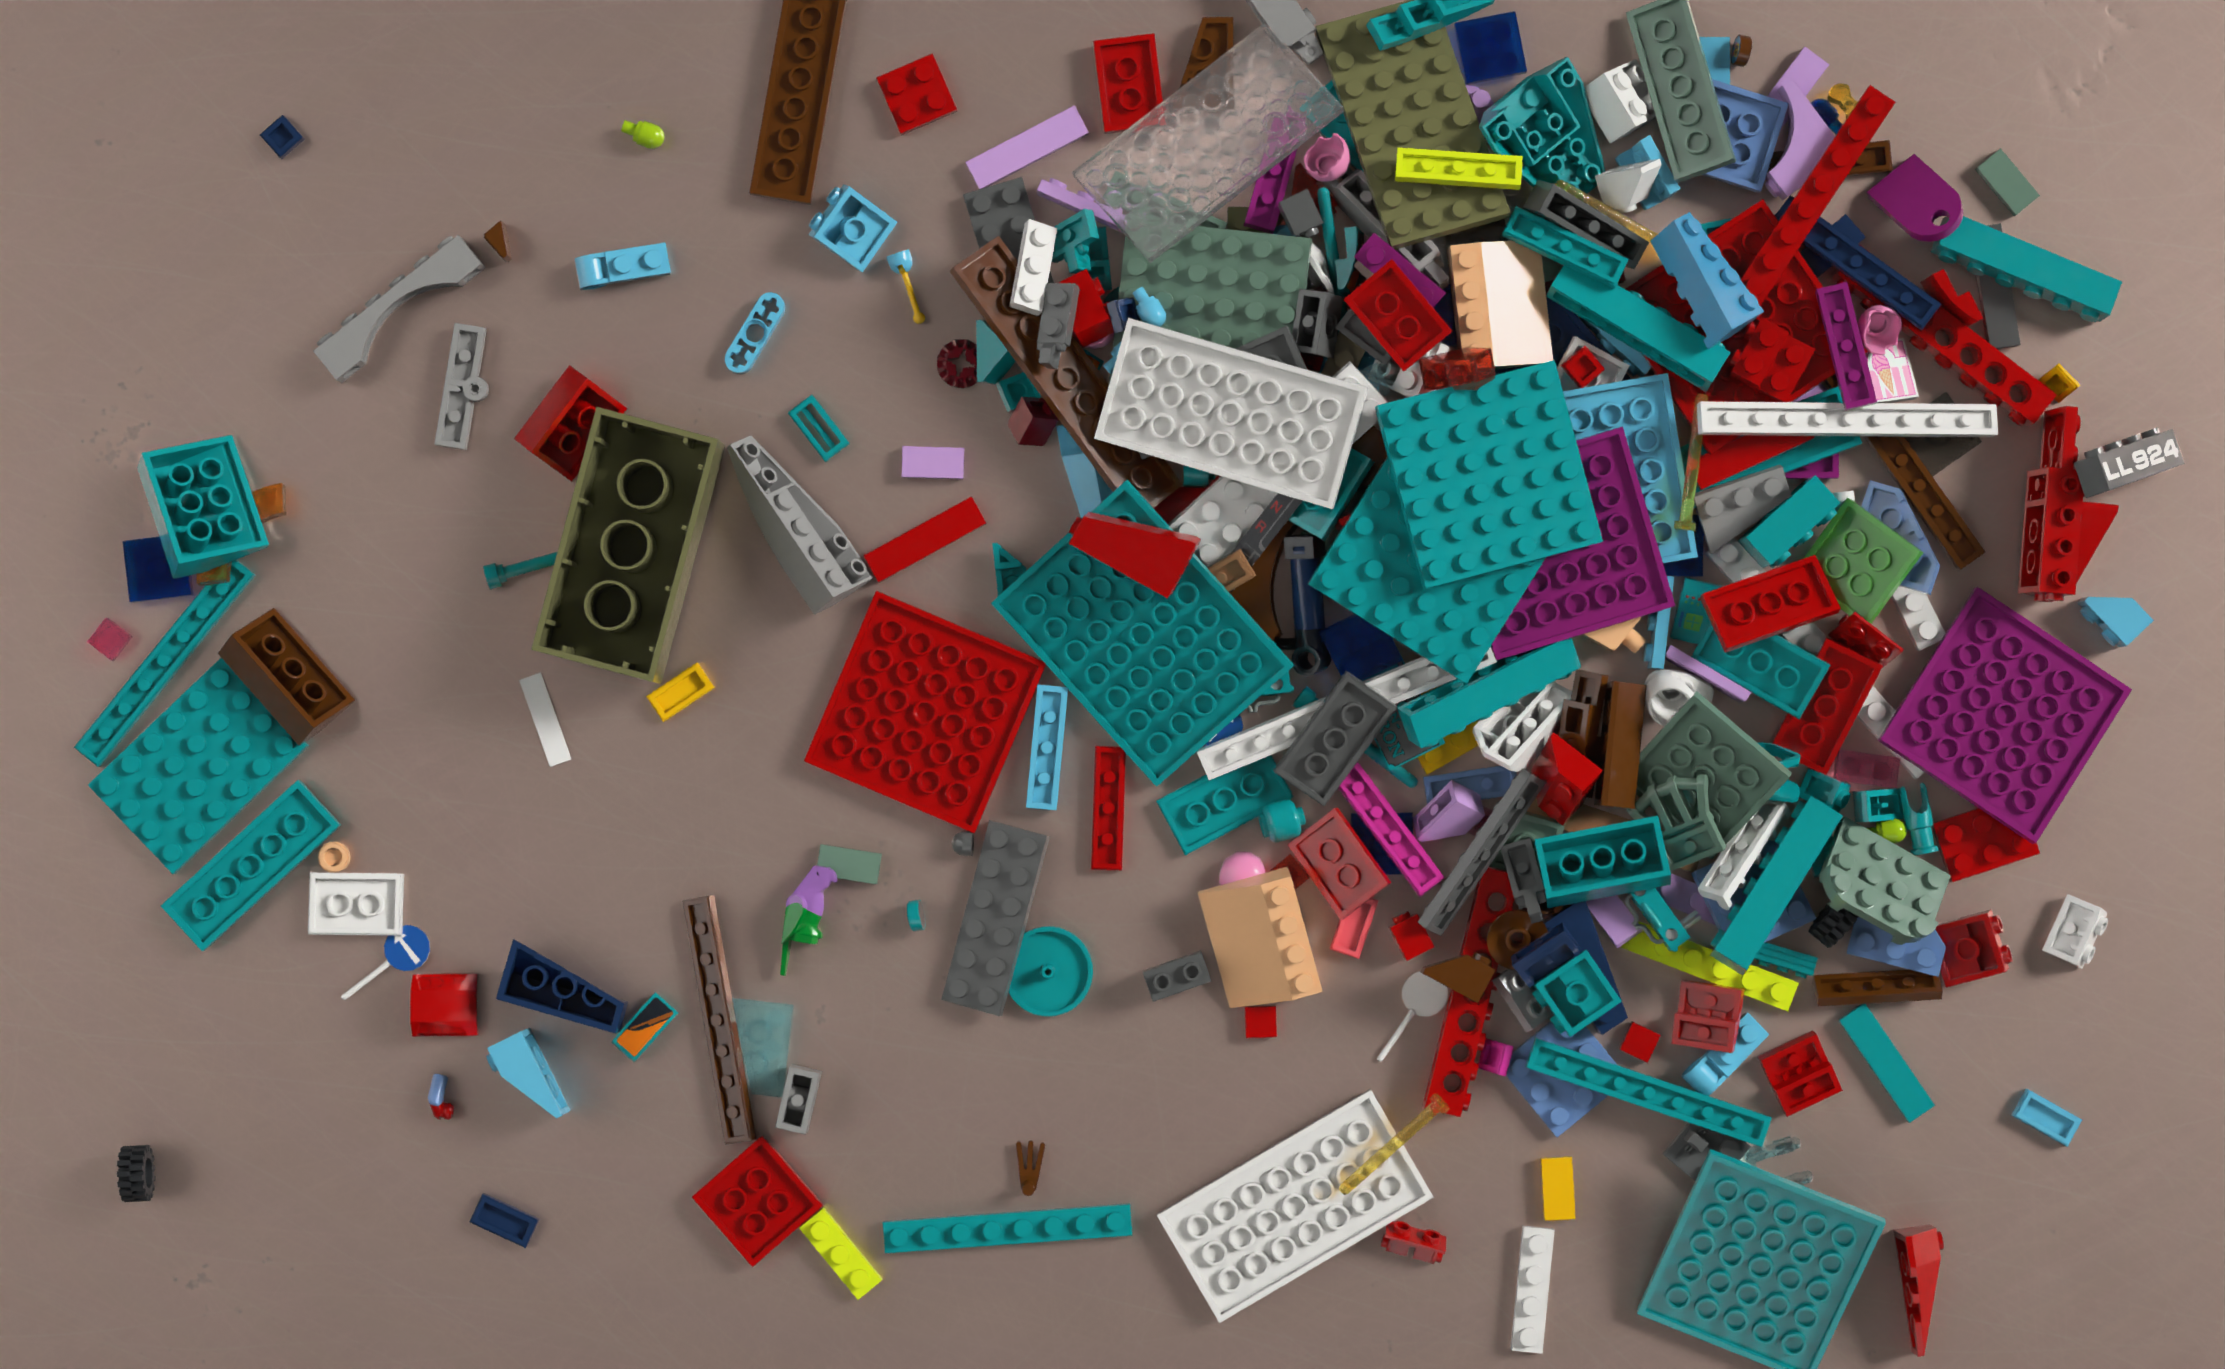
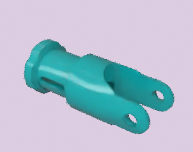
M1924 783L1920 784L1922 804L1917 812H1914L1909 806L1905 788L1903 786L1900 787L1904 821L1907 830L1910 831L1913 847L1910 853L1914 855L1939 851L1938 846L1934 845L1931 829L1934 822Z

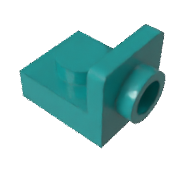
M1808 768L1800 787L1799 797L1807 801L1810 796H1813L1839 813L1849 802L1851 785Z

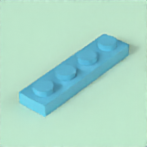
M1037 685L1026 808L1057 810L1068 698L1067 687Z

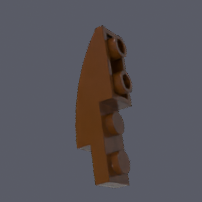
M1576 669L1571 699L1563 700L1559 737L1598 766L1604 737L1597 735L1609 675ZM1594 786L1590 791L1588 798H1592Z

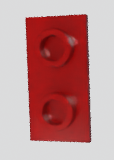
M1396 1221L1386 1225L1385 1235L1383 1234L1380 1246L1386 1248L1385 1251L1406 1257L1409 1247L1415 1248L1413 1259L1430 1264L1435 1262L1441 1263L1443 1254L1446 1252V1236L1441 1235L1435 1230H1422L1411 1227L1405 1222Z

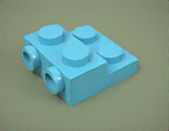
M843 184L841 188L835 187L828 195L826 202L829 203V206L824 213L818 212L809 223V227L812 230L808 235L832 253L837 254L858 271L863 272L898 222L853 188Z

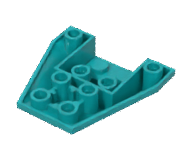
M1564 57L1526 77L1483 113L1479 129L1495 154L1523 156L1522 178L1532 187L1535 186L1537 180L1553 183L1581 200L1597 186L1595 176L1606 171L1584 84L1568 57Z

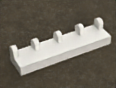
M1768 800L1726 844L1727 847L1721 852L1698 887L1702 897L1717 901L1719 906L1725 910L1730 909L1732 906L1730 898L1737 887L1743 888L1747 883L1744 877L1752 864L1758 865L1762 860L1760 852L1768 840L1774 841L1778 834L1775 829L1782 818L1788 819L1790 817L1791 811L1786 802Z

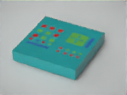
M1684 577L1670 638L1698 644L1711 622L1700 597L1703 593L1723 586Z

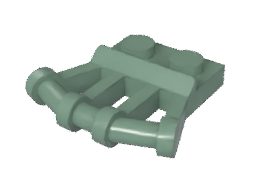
M1699 774L1697 778H1678L1674 775L1667 778V782L1658 785L1654 783L1648 786L1647 791L1635 802V809L1626 808L1634 820L1648 818L1645 810L1653 803L1665 828L1661 829L1670 871L1724 851L1727 847L1714 822V815L1709 811V781L1706 774ZM1683 790H1697L1699 815L1694 816ZM1672 795L1684 821L1675 824L1663 796Z

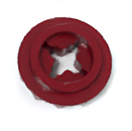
M954 339L943 346L937 356V370L945 383L955 388H968L977 383V344L968 339ZM963 351H966V361L973 365L974 368L964 367L959 376H957V366L948 360L959 359Z

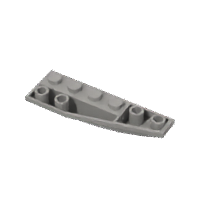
M752 436L734 442L727 447L739 483L766 541L814 615L837 604L874 578L838 524Z

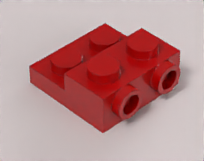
M1761 318L1758 324L1752 321L1743 337L1748 340L1747 345L1743 351L1737 348L1728 364L1733 367L1729 376L1778 402H1787L1811 359L1815 348L1790 336L1789 331L1764 318Z
M1991 909L1938 924L1935 929L1946 946L1940 970L1946 988L2005 973L2009 969L2008 963L2013 962L2009 946H2002L1999 934L2003 933L2001 919L1999 915L1993 916Z

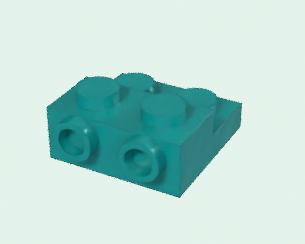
M1586 949L1577 957H1573L1534 983L1536 990L1532 992L1542 1008L1548 1006L1554 1014L1550 1021L1559 1034L1565 1031L1570 1037L1622 1002Z

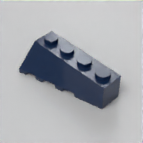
M513 939L496 996L497 1000L615 1034L620 1032L628 1001L613 997Z

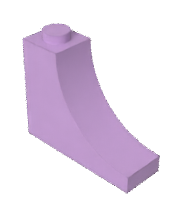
M1792 78L1777 90L1783 102L1789 104L1787 108L1789 120L1787 144L1780 160L1767 173V182L1765 183L1768 191L1775 198L1779 196L1782 201L1801 188L1835 137Z

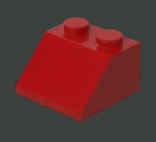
M1554 732L1534 763L1531 773L1546 782L1536 797L1538 807L1563 826L1583 805L1603 770Z

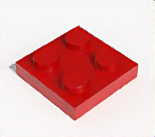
M933 53L876 77L901 136L957 112L955 103Z

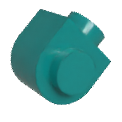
M1183 465V487H1207L1209 480L1215 479V474Z

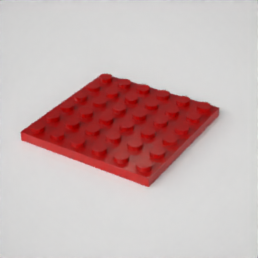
M1762 199L1707 236L1718 246L1722 256L1731 268L1738 273L1739 278H1741L1778 223V220L1764 199ZM1798 250L1762 303L1761 308L1764 312L1753 320V322L1758 324L1760 319L1764 318L1789 331L1790 336L1815 348L1811 359L1787 402L1795 401L1836 374L1815 293L1816 289L1823 288V286ZM1663 264L1625 288L1627 291L1639 293L1652 306L1666 309L1670 312L1672 318L1682 324H1691L1698 330L1699 334L1707 337L1702 326H1695L1690 317L1694 311L1688 300H1681L1676 290L1678 282L1675 276L1667 274ZM1751 323L1740 332L1721 342L1726 350L1731 353L1707 392L1643 355L1655 375L1668 373L1672 400L1710 455L1741 435H1698L1697 404L1699 402H1778L1729 376L1733 367L1728 364L1737 348L1743 351L1747 345L1748 340L1743 337Z
M876 591L804 762L975 834L1046 664L1040 659Z

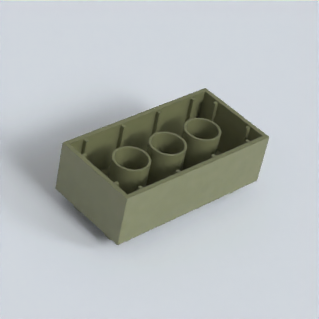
M596 407L531 650L662 684L725 445L719 439Z

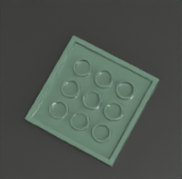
M1696 691L1640 752L1636 795L1641 797L1647 791L1648 786L1654 783L1658 785L1667 782V778L1674 775L1678 778H1697L1699 774H1706L1709 781V811L1714 815V822L1725 844H1727L1790 778L1792 772ZM1683 790L1694 816L1699 815L1697 790ZM1672 795L1663 796L1675 824L1684 821ZM1652 803V804L1650 805V807L1656 811V809H1655V807H1654V805H1653V803ZM1718 853L1713 854V855L1708 856V857H1709L1710 859H1713Z

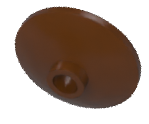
M1526 910L1507 911L1498 916L1489 927L1487 933L1489 953L1502 967L1515 970L1512 966L1511 956L1547 933L1548 929L1543 921L1531 924L1528 911ZM1520 932L1523 934V938L1520 941H1514L1512 935Z

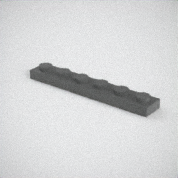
M1524 768L1513 778L1509 789L1502 799L1496 803L1492 814L1485 824L1479 828L1466 852L1459 857L1457 865L1449 877L1442 882L1440 890L1432 902L1425 907L1423 915L1418 921L1420 925L1442 936L1546 784L1544 780Z

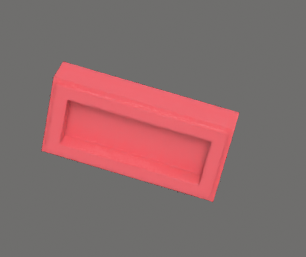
M1371 898L1345 919H1339L1329 949L1359 959L1379 900Z

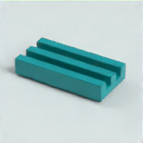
M810 395L788 412L825 462L838 454L844 447L846 448L850 445L813 395ZM812 404L841 441L840 443L834 444L808 410V405ZM802 411L831 450L827 453L823 450L797 416L799 412Z

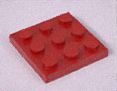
M764 1135L760 1136L692 1196L694 1201L752 1267L824 1205Z

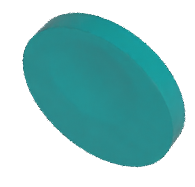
M1044 926L1025 932L1009 988L1010 996L1021 1008L1039 1016H1057L1072 1010L1085 998L1092 983L1093 964L1088 949L1076 935L1059 927Z

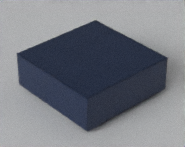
M284 115L280 116L260 134L281 159L305 140Z
M1134 297L1107 303L1115 333L1124 332L1128 318L1140 321Z

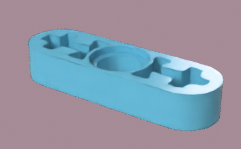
M768 292L758 299L727 350L725 364L733 373L745 374L750 371L782 319L786 307L783 299L778 294ZM775 299L777 300L776 306L779 310L777 313L770 312L767 321L772 323L770 327H767L763 321L754 318L757 313L763 317L766 312L763 304L765 301L771 303ZM752 325H759L764 330V336L758 342H752L747 338V330ZM743 340L748 346L756 348L754 353L747 350L744 355L747 364L745 366L739 364L736 368L733 367L735 362L732 359V355L741 354L744 347L738 344Z

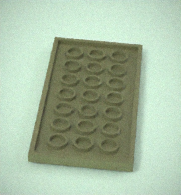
M1407 0L1316 26L1315 30L1388 244L1395 250L1509 218L1511 213L1502 189L1395 181L1397 147L1490 154L1484 136L1479 129L1480 124L1446 28L1443 27L1409 42L1380 51L1366 27L1370 19L1395 12L1400 4L1414 0Z

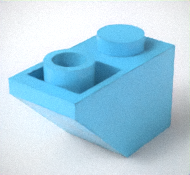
M2085 597L2077 602L2082 608L2080 610L2082 616L2091 624L2096 622L2103 630L2101 635L2112 646L2116 644L2118 647L2128 646L2154 621L2133 598Z

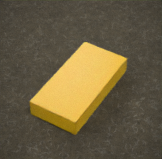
M697 662L646 697L661 720L666 722L715 689V686Z
M1572 1157L1540 1158L1544 1221L1576 1219Z

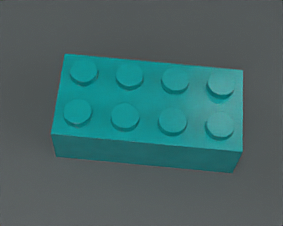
M1658 816L1534 839L1547 908L1671 885V872Z

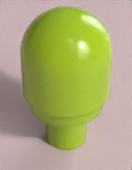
M625 120L622 125L621 132L633 136L632 141L638 145L649 149H656L664 142V132L655 124L647 121H639L638 124H634Z
M1899 819L1876 822V827L1867 828L1892 843L1901 842L1907 834L1906 825Z

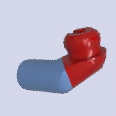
M433 1074L428 1094V1101L433 1116L439 1120L441 1118L450 1120L454 1114V1106L444 1101L448 1077L441 1074Z

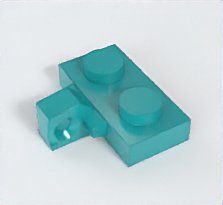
M1084 208L1054 226L1058 229L1052 262L1058 263L1065 259V262L1068 263L1069 272L1075 274L1085 269L1088 272L1091 271L1090 257L1087 254L1089 252L1088 245L1099 239L1094 212Z

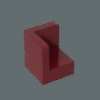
M1021 397L1008 421V427L1018 445L1044 446L1059 419L1043 398Z

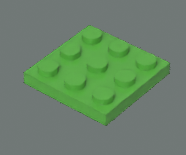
M1847 498L1804 558L1816 555L1841 610L1849 616L1856 612L1872 624L1924 552L1855 501Z

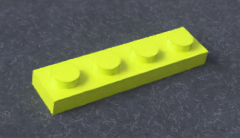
M1397 147L1395 181L1520 190L1523 156Z

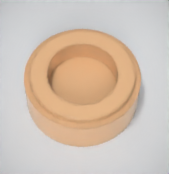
M328 842L318 852V862L327 872L343 871L350 863V851L341 842Z

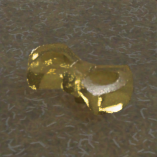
M1839 83L1834 85L1828 92L1827 101L1839 105L1840 109L1845 112L1847 119L1857 104V101L1851 96L1849 86Z

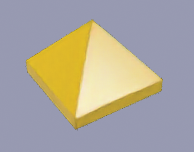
M2060 363L2038 380L2057 394L2054 399L2058 403L2080 386Z

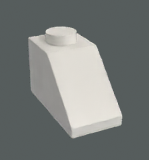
M1660 159L1613 167L1596 175L1595 179L1605 212L1618 209L1619 214H1623L1637 209L1636 203L1647 199L1662 165Z

